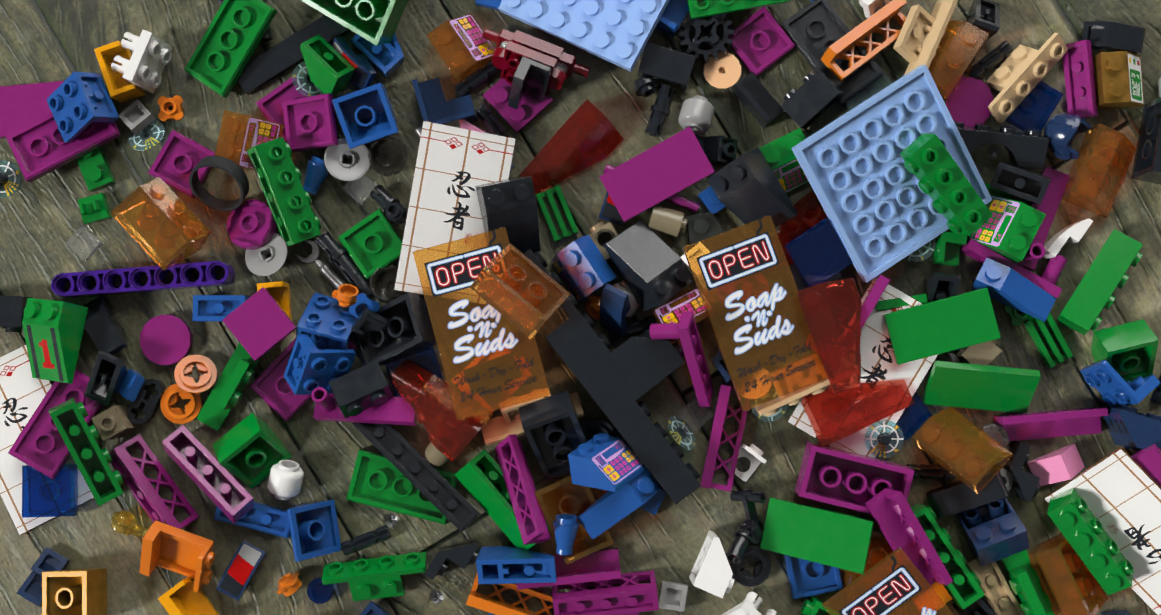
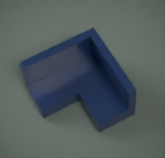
M439 77L421 83L417 79L412 80L423 121L452 127L460 126L459 120L463 119L469 123L478 121L470 94L446 101Z

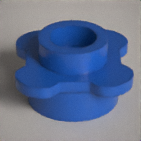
M360 293L357 295L356 303L350 306L349 312L358 318L363 311V306H366L367 309L375 313L380 309V304L378 301H372L367 298L365 293Z

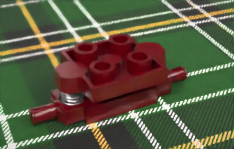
M485 28L483 32V39L496 43L497 48L494 50L492 64L502 70L501 78L505 79L509 84H512L513 76L522 57L552 68L546 92L547 96L551 89L560 90L566 82V78L568 79L572 73L585 78L589 74L590 68L577 64L575 56L563 52L564 48L518 30L513 33L502 29L500 33Z

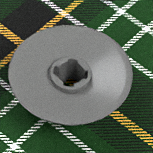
M346 138L338 139L337 146L327 147L324 154V163L326 169L333 177L342 181H354L366 174L370 167L371 157L365 145L349 149ZM343 158L352 159V164H343Z
M274 233L271 240L263 247L255 250H246L245 262L248 269L258 276L274 274L286 261L287 245L279 234Z

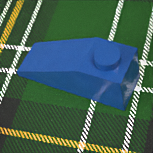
M987 257L971 289L988 288L990 298L1043 322L1046 321L1056 300L1055 297L1012 268Z
M647 468L618 491H608L577 517L592 539H595L642 506L661 489Z
M510 546L482 547L476 559L478 584L557 582L555 556Z

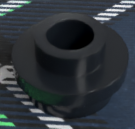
M643 75L634 82V92L637 96L649 97L656 92L659 83L656 78Z

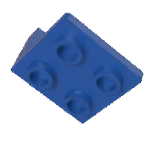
M74 71L47 98V103L65 143H71L92 122L114 123L119 118L100 73Z
M314 293L297 324L296 339L298 334H308L318 350L349 349L350 335L352 333L351 327L357 318L350 314V307H341L337 299Z
M298 334L284 373V378L295 395H311L312 391L317 387H323L328 394L333 393L329 382L350 372L356 352L353 349L318 350L308 334Z
M1106 360L1086 366L1080 370L1084 375L1086 383L1096 388L1102 395L1103 401L1110 407L1137 404L1161 383L1154 375L1144 378L1139 376L1133 381H1125Z

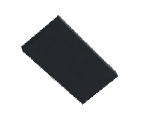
M814 0L781 23V28L793 41L796 48L816 72L818 70L825 71L844 93L837 100L840 105L883 76L884 73L874 60L871 59L840 82L822 62L821 57L829 46L850 32L849 28L827 0ZM854 46V55L866 56V50L862 46ZM837 59L834 61L843 72L848 69L849 60Z

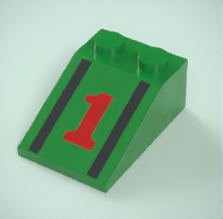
M27 298L22 325L32 378L73 383L88 307L63 301Z

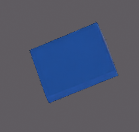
M334 499L296 505L287 509L295 562L342 550Z

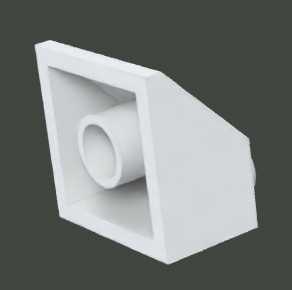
M709 530L691 570L689 579L693 586L723 598L724 594L729 593L732 589L734 579L731 577L733 573L720 539L715 532Z

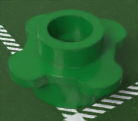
M1005 305L1004 311L1007 313L1013 326H1020L1023 321L1034 318L1023 312L1018 314V310Z

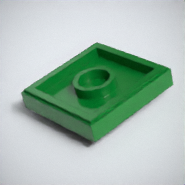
M380 208L338 237L367 280L400 258L403 240Z

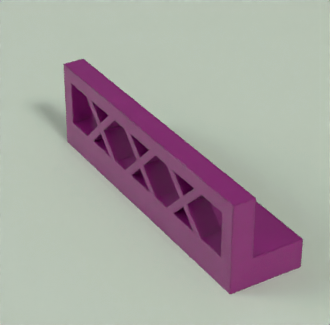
M721 385L700 487L731 492L750 399L745 398L743 406L733 411L728 400L730 392H737L734 387ZM728 407L731 411V414L725 417L726 410ZM742 410L741 419L739 420L736 413ZM734 416L739 423V428L737 432L728 436L723 428L724 421ZM722 432H723V434L725 435L726 439H724L723 441L720 442L721 435H722ZM737 435L736 443L734 445L731 438ZM729 441L734 449L732 457L723 461L718 454L719 446ZM718 457L721 464L715 467L716 459ZM732 460L731 468L729 470L726 464ZM722 466L729 474L727 485L712 482L714 471Z
M1090 407L994 416V423L1007 431L1009 441L1102 433L1100 417L1108 416V409Z
M140 434L111 451L109 454L113 460L110 462L115 470H118L124 483L153 523L156 520L182 529L199 517ZM137 444L142 451L141 459L131 457L126 449ZM144 466L154 467L157 472L156 480L146 478L143 474ZM159 486L169 488L172 492L171 501L162 499L159 496ZM174 507L184 509L189 517L179 523L173 515Z
M516 434L508 435L495 447L523 544L546 542L551 537L522 443L518 441Z
M885 488L865 503L901 565L903 564L922 587V590L919 592H923L935 582L949 585L953 581L902 492Z
M618 548L573 552L571 555L555 554L553 556H555L556 583L516 584L517 590L621 579Z
M654 570L621 574V579L552 586L554 615H617L659 610ZM650 580V583H644V584H639V583H637V582H639V581ZM613 584H622L621 586L617 587L612 586ZM591 586L596 587L595 589H586L587 587ZM570 589L569 592L558 593V590Z

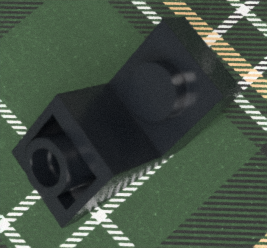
M1085 21L1082 40H1090L1091 49H1110L1112 52L1127 51L1133 54H1142L1146 29L1112 21Z
M695 134L710 164L728 165L736 159L738 140L720 135L703 137Z
M103 295L84 305V307H88L84 328L98 351L101 350L113 355L127 347L124 328L111 318L109 301Z
M1012 441L1003 465L1010 472L1013 479L1012 486L1016 496L1031 502L1032 498L1036 497L1039 492L1040 477L1021 470L1022 466H1025L1029 460L1030 445L1021 441Z
M472 541L441 548L424 575L432 580L437 574L442 576L450 564L446 561L447 558L464 569L468 563L473 565L480 552L477 550L480 542Z

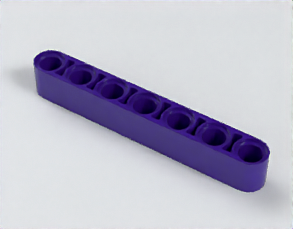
M221 261L84 271L56 275L51 282V288L58 296L78 298L216 287L231 284L235 279L236 273L231 265ZM220 267H223L225 269V276L223 279L218 280L216 272ZM198 269L200 273L199 279L193 282L191 280V273ZM172 271L174 279L170 284H167L165 280L166 275ZM146 273L148 275V282L142 286L140 278ZM120 275L123 281L122 285L117 288L115 286V279ZM95 277L97 285L92 290L90 288V281ZM67 280H70L71 288L66 292L64 284Z

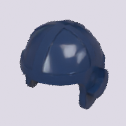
M1057 114L1048 121L1044 128V136L1049 138L1048 148L1060 159H1077L1079 152L1071 148L1072 141L1077 134L1091 130V125L1086 122L1085 118L1081 119L1076 114Z

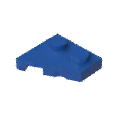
M394 33L390 43L379 46L358 34L350 40L351 45L361 54H364L368 61L386 77L405 61L396 33Z

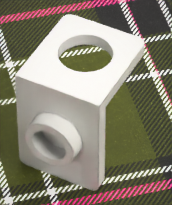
M742 443L738 458H748L750 468L745 472H740L736 468L735 475L746 482L761 462L766 464L767 460L761 457L764 452L754 444L748 447ZM732 460L728 462L726 465L729 470L731 468Z

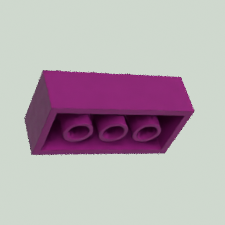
M807 441L795 492L800 497L871 514L865 503L885 488L902 492L907 500L914 470L905 465Z

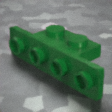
M791 0L687 1L691 19L786 3Z
M240 342L197 416V420L215 430L222 428L232 408L236 407L243 395L242 391L245 385H248L255 375L254 370L260 359L254 361Z
M1027 550L1001 559L1011 579L1009 584L1022 603L1020 607L1023 614L1057 615Z
M411 552L402 555H386L378 558L325 564L322 583L327 585L349 582L353 602L405 595V585L402 575L425 572L427 555L426 552Z

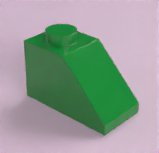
M320 34L301 43L300 48L311 82L324 94L330 93L334 96L345 90L355 68Z

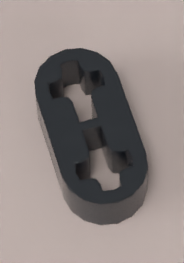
M147 379L144 381L136 400L132 401L128 407L127 417L130 422L140 425L152 420L160 406L162 394L166 390V386L161 380ZM156 385L155 390L158 391V394L151 395L148 400L151 392L148 390V386ZM146 404L143 409V413L146 416L138 419V413L135 412L136 409H141Z

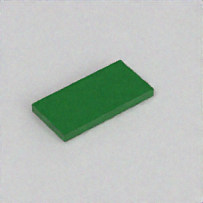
M224 0L184 71L222 97L227 98L278 10L263 0Z
M981 288L883 314L897 365L1001 338L988 288Z
M934 361L922 397L923 404L1026 414L1041 375L1039 370Z
M359 449L346 500L447 524L448 519L384 455ZM435 468L456 489L458 481L455 476L456 473Z
M770 497L760 549L864 574L874 521Z

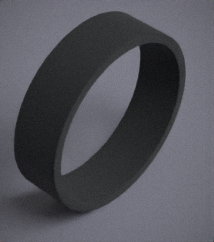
M208 156L201 159L189 176V185L194 196L202 204L216 211L227 212L235 210L241 205L249 192V181L245 172L235 162L225 157ZM202 167H216L224 170L238 183L241 197L233 201L214 197L200 183L198 169Z

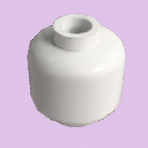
M281 460L271 467L267 488L274 494L275 498L289 500L300 493L304 471L295 461Z

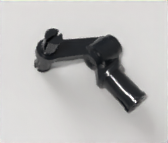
M382 185L375 186L374 189L379 194L371 190L370 197L383 208L382 211L389 220L395 224L404 223L406 225L407 208L400 204L398 198H393Z
M744 489L743 491L732 490V493H730L731 501L743 502L746 521L742 523L740 530L733 533L734 540L725 554L727 559L735 564L736 562L737 564L741 563L748 546L762 541L763 531L759 526L755 502L764 503L766 495L764 492H753L752 489Z

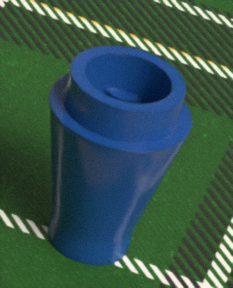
M313 155L311 160H308L303 185L304 191L316 195L330 174L326 169L324 158Z
M558 514L556 515V520L553 521L557 546L556 553L571 555L579 527L577 516Z

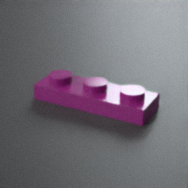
M1082 40L1066 44L1068 51L1063 55L1068 114H1076L1081 119L1098 117L1091 41Z

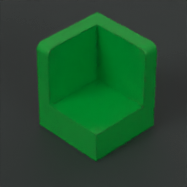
M943 232L934 238L932 264L958 266L960 246L967 243V235Z

